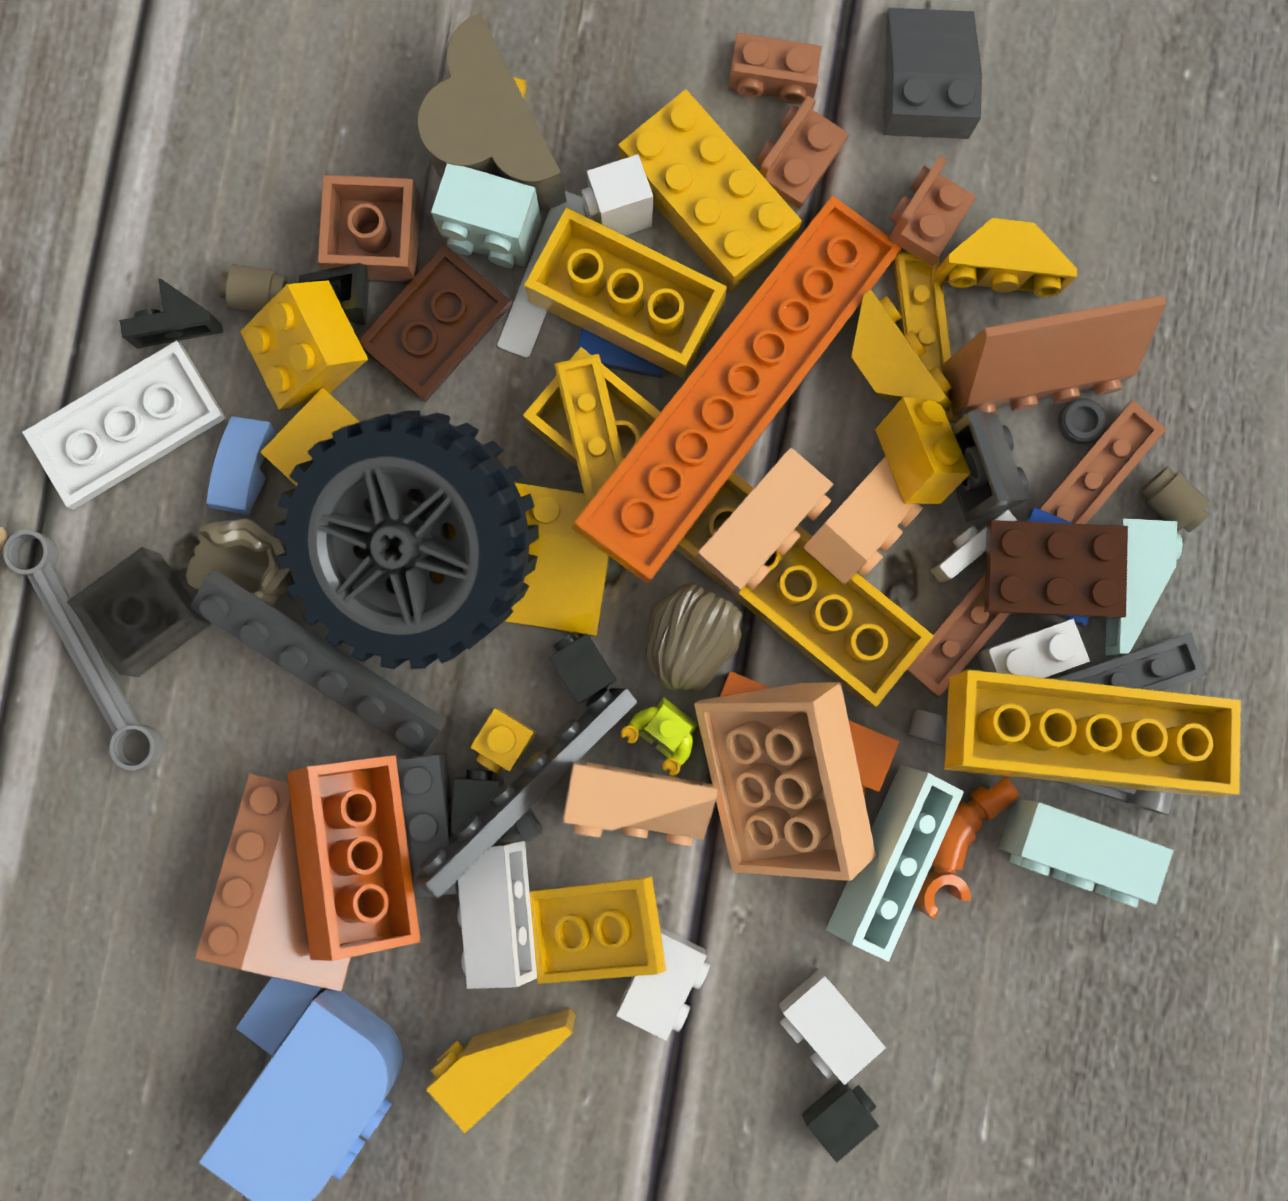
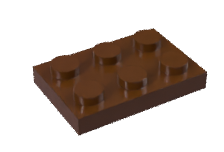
M444 244L359 338V342L367 354L426 403L512 304L505 295Z
M988 521L984 612L1103 618L1126 617L1128 526Z

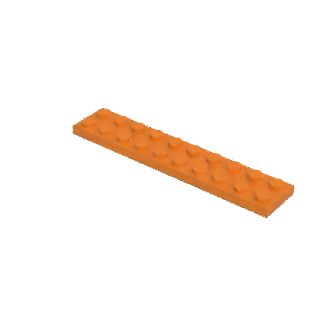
M832 195L574 522L572 529L646 584H649L862 303L863 295L870 289L872 290L902 248L888 240L889 236Z

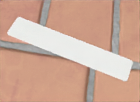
M565 191L567 202L550 208L497 343L499 348L525 358L531 354L547 310L529 302L524 284L565 208L567 207L585 216L583 197Z

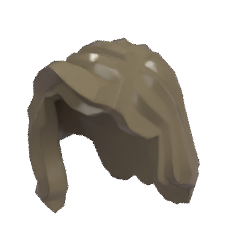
M249 518L221 522L213 521L204 524L199 530L197 536L199 544L195 546L193 550L194 556L190 559L187 567L186 578L188 586L198 591L205 577L214 569L270 606H273L281 598L282 594L288 592L286 587L293 583V577L289 568H279L277 555L286 552V549L279 538L271 536L258 523Z
M693 582L680 586L668 597L661 600L651 611L648 623V641L645 648L646 657L653 676L669 690L699 691L706 687L713 679L715 672L739 648L742 636L739 627L742 613L738 610V607L725 598L716 596L711 591H704L702 586Z

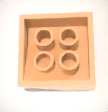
M577 761L573 764L563 822L574 824L573 833L586 836L601 837L603 829L612 831L622 828L621 834L648 838L650 830L667 833V842L692 846L693 838L704 840L716 802L718 788L707 782Z

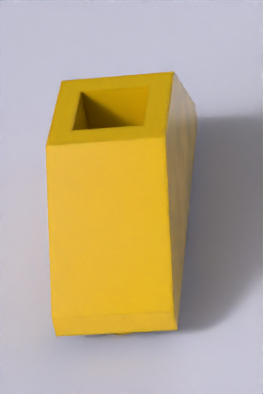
M991 218L953 250L934 272V281L947 282L955 288H968L974 285L991 287L993 291L999 293H1008L1015 290L1034 292V295L1038 297L1059 295L1077 278V268L1035 223Z
M870 289L863 295L851 358L874 391L883 400L899 402L903 397L922 398L923 400H933L942 404L943 409H946L953 404L945 394L952 386L937 366L929 371L920 357L927 353V351L912 330L905 336L895 322L902 318V316L890 299L885 296L879 300Z

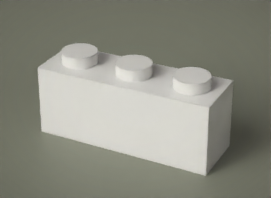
M525 841L496 842L457 880L460 902L457 918L462 928L464 949L461 965L463 972L466 974L467 989L515 988L537 979Z

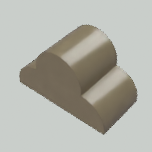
M481 13L468 18L454 31L448 44L447 66L451 77L435 85L426 94L418 112L419 134L437 174L442 179L447 163L465 166L535 187L539 210L554 208L567 202L561 172Z

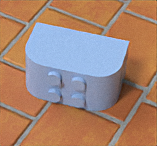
M327 988L311 1002L199 1163L251 1201H312L320 1193L331 1176H334L339 1181L341 1180L365 1144V1141L359 1136L361 1135L368 1140L393 1104L386 1099V1096L400 1075L403 1059L401 1044L394 1030L384 1020L345 992Z

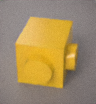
M494 708L470 748L479 753L476 761L497 774L500 773L502 768L510 772L519 763L537 731L503 710Z

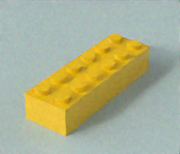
M966 670L949 677L944 770L1203 797L1239 795L1241 700Z

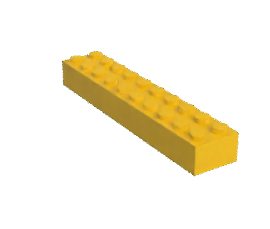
M580 347L570 360L590 356L591 354ZM602 364L621 450L625 459L661 412ZM556 375L523 414V418L530 430L578 468ZM733 472L675 549L836 682H841V686L865 706L877 707L934 635L857 572L843 584L803 548L813 536L800 525L795 530L801 536L784 556L775 551L764 563L770 569V572L753 591L746 585L738 594L696 557L701 548L754 489Z

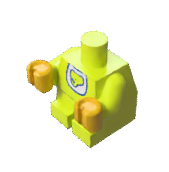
M663 697L656 707H649L637 712L629 724L622 729L621 737L624 739L626 736L629 739L627 742L630 744L636 742L639 735L651 745L655 741L657 743L655 748L668 757V759L663 761L662 769L664 771L668 769L670 771L669 775L672 777L679 773L680 767L689 758L693 743L692 733L699 724Z

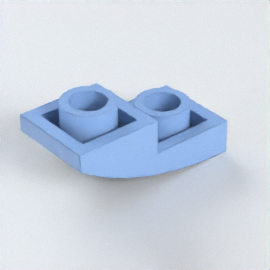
M231 416L219 444L211 472L206 502L209 508L245 515L250 514L266 480V477L260 470L265 456L260 452L277 433L270 422Z
M272 977L236 1029L273 1056L323 987Z

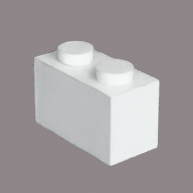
M639 154L587 171L588 188L582 189L585 202L583 209L587 218L624 236L652 227L653 194Z
M1074 618L1054 623L985 648L977 653L983 672L1046 678L1090 662Z
M660 927L667 971L655 975L631 976L618 1003L616 1016L667 1041L672 1029L677 1032L681 1030L690 1010V1006L685 1004L692 987L697 990L700 989L707 976L710 964L704 962L707 957L704 948Z
M820 969L814 972L778 1004L786 1016L780 1021L781 1025L797 1043L805 1039L816 1051L810 1058L827 1079L835 1074L845 1085L886 1048Z

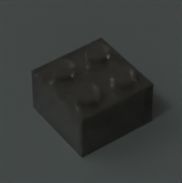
M145 547L135 551L67 601L121 676H141L211 624L210 621L190 609L194 599L161 554Z

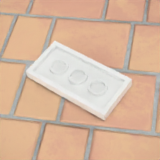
M176 340L22 433L66 507L74 510L225 420L226 417L184 347Z

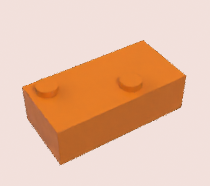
M396 755L309 766L288 771L287 776L310 960L335 961L421 942Z

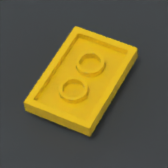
M652 876L530 891L538 984L655 975L667 971Z

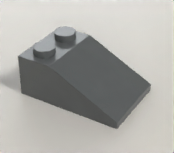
M888 8L883 135L969 139L981 119L982 70L974 11Z
M980 410L966 413L952 427V430L971 473L955 489L966 522L1018 506L1028 500L1026 492H1028L1029 487L1023 469L1016 467L1011 453L1014 449L1011 432L1006 425H1001L999 416Z

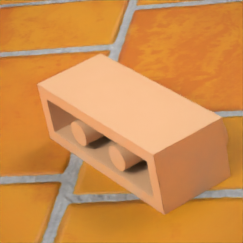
M790 447L701 548L696 558L737 594L745 585L753 591L770 572V569L764 565L775 551L784 556L801 536L795 530L799 523L806 516L814 521L832 501L825 494L832 487L833 483Z
M885 456L803 548L845 584L857 571L865 577L883 557L877 549L880 547L886 552L903 533L898 527L899 523L906 528L921 512L923 507L919 504H904Z

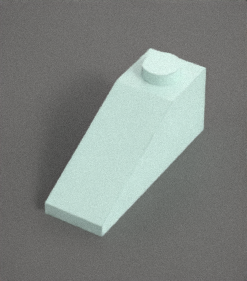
M1123 518L1109 524L1128 526L1126 617L1106 618L1105 656H1118L1130 653L1175 570L1176 560L1180 558L1183 546L1182 537L1180 534H1177V521Z

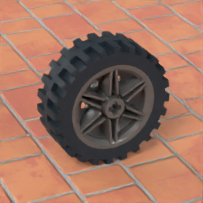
M420 410L403 411L392 415L390 413L342 427L332 432L333 438L317 442L307 451L312 459L297 464L289 476L298 483L296 488L281 494L278 506L288 511L286 520L275 524V538L285 539L286 552L277 555L279 568H289L294 583L286 588L292 599L301 596L309 610L302 616L310 626L321 622L330 631L325 637L327 642L335 648L344 642L354 647L351 657L362 662L377 655L381 657V667L395 669L406 660H410V666L413 670L426 668L436 659H439L441 663L452 660L464 650L472 648L502 624L514 612L511 609L513 605L524 597L529 588V585L524 583V579L535 570L538 558L536 555L529 554V545L539 539L538 525H528L525 512L535 507L531 494L521 497L514 481L523 476L516 465L505 469L497 457L503 452V449L494 440L481 444L475 439L479 429L468 423L458 426L449 424V415L433 413L421 416ZM412 488H417L424 494V502L411 499L410 492ZM369 498L371 500L373 512H371L367 507V500ZM446 522L452 524L455 528L456 535L454 539H449ZM401 539L403 543L399 547L397 543ZM357 546L365 549L371 547L372 554L367 557L360 556ZM431 571L445 574L444 581L442 583L435 582L431 576ZM389 578H391L395 592L389 588Z

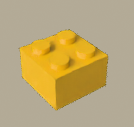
M329 280L286 284L240 331L279 410L306 405L322 387L330 394L368 360Z

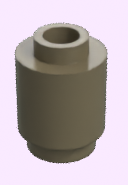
M231 264L228 272L223 271L221 273L219 296L226 299L228 308L260 312L288 284L287 276L277 275V271L272 269Z
M1168 466L1156 474L1141 489V492L1147 497L1145 503L1163 521H1177V532L1184 528L1189 533L1209 516L1205 508L1210 501L1179 471L1174 473Z

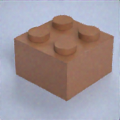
M323 175L318 264L322 270L361 263L366 265L369 281L411 282L417 273L421 197L414 180L407 178Z

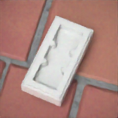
M1008 509L992 519L1017 521ZM987 524L979 531L972 525L952 541L957 549L930 570L939 582L943 581L944 583L952 579L986 551Z

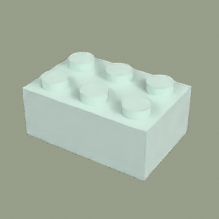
M1019 798L1012 804L998 849L1011 853L1010 863L1047 876L1050 868H1054L1052 878L1093 892L1096 883L1097 886L1094 893L1136 908L1140 899L1157 904L1174 851L1043 803Z

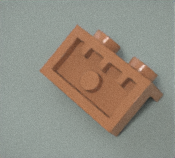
M737 33L728 89L735 90L740 95L751 98L761 95L780 97L783 102L789 104H801L808 96L814 99L818 85V70L822 46Z
M810 96L805 99L800 108L796 105L790 108L780 126L784 132L776 143L772 140L767 142L756 161L761 166L759 172L784 200L798 209L802 208L849 136L847 131L813 110L816 100Z
M941 155L932 169L923 165L909 188L915 192L912 200L904 195L890 218L897 224L888 238L891 242L932 267L977 197L940 174L947 162V159Z

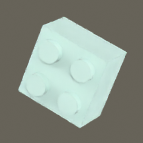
M447 163L431 211L443 243H446L450 250L461 255L470 256L472 251L486 255L490 262L501 267L513 268L514 264L526 267L541 222L535 187L465 166Z

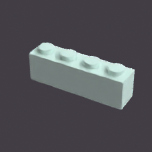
M904 765L899 766L871 828L876 857L851 881H847L826 928L828 932L862 950L889 961L964 791L930 773Z

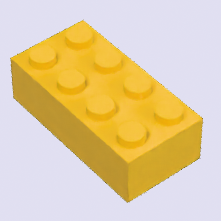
M687 89L682 91L618 144L619 160L639 154L653 194V204L717 278L727 286L730 292L734 291L796 239L802 220Z
M567 207L524 284L529 302L683 379H686L725 305L727 286Z

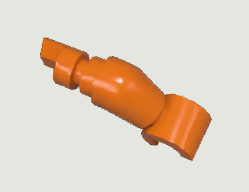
M1004 777L990 790L980 785L968 795L970 800L968 803L964 801L959 802L933 860L932 866L934 868L929 869L914 903L916 908L934 920L939 912L935 906V894L944 885H949L952 896L963 901H971V892L967 883L957 876L956 872L963 869L969 846L976 840L975 833L984 827L982 820L991 821L1020 797L1019 792L1007 777Z

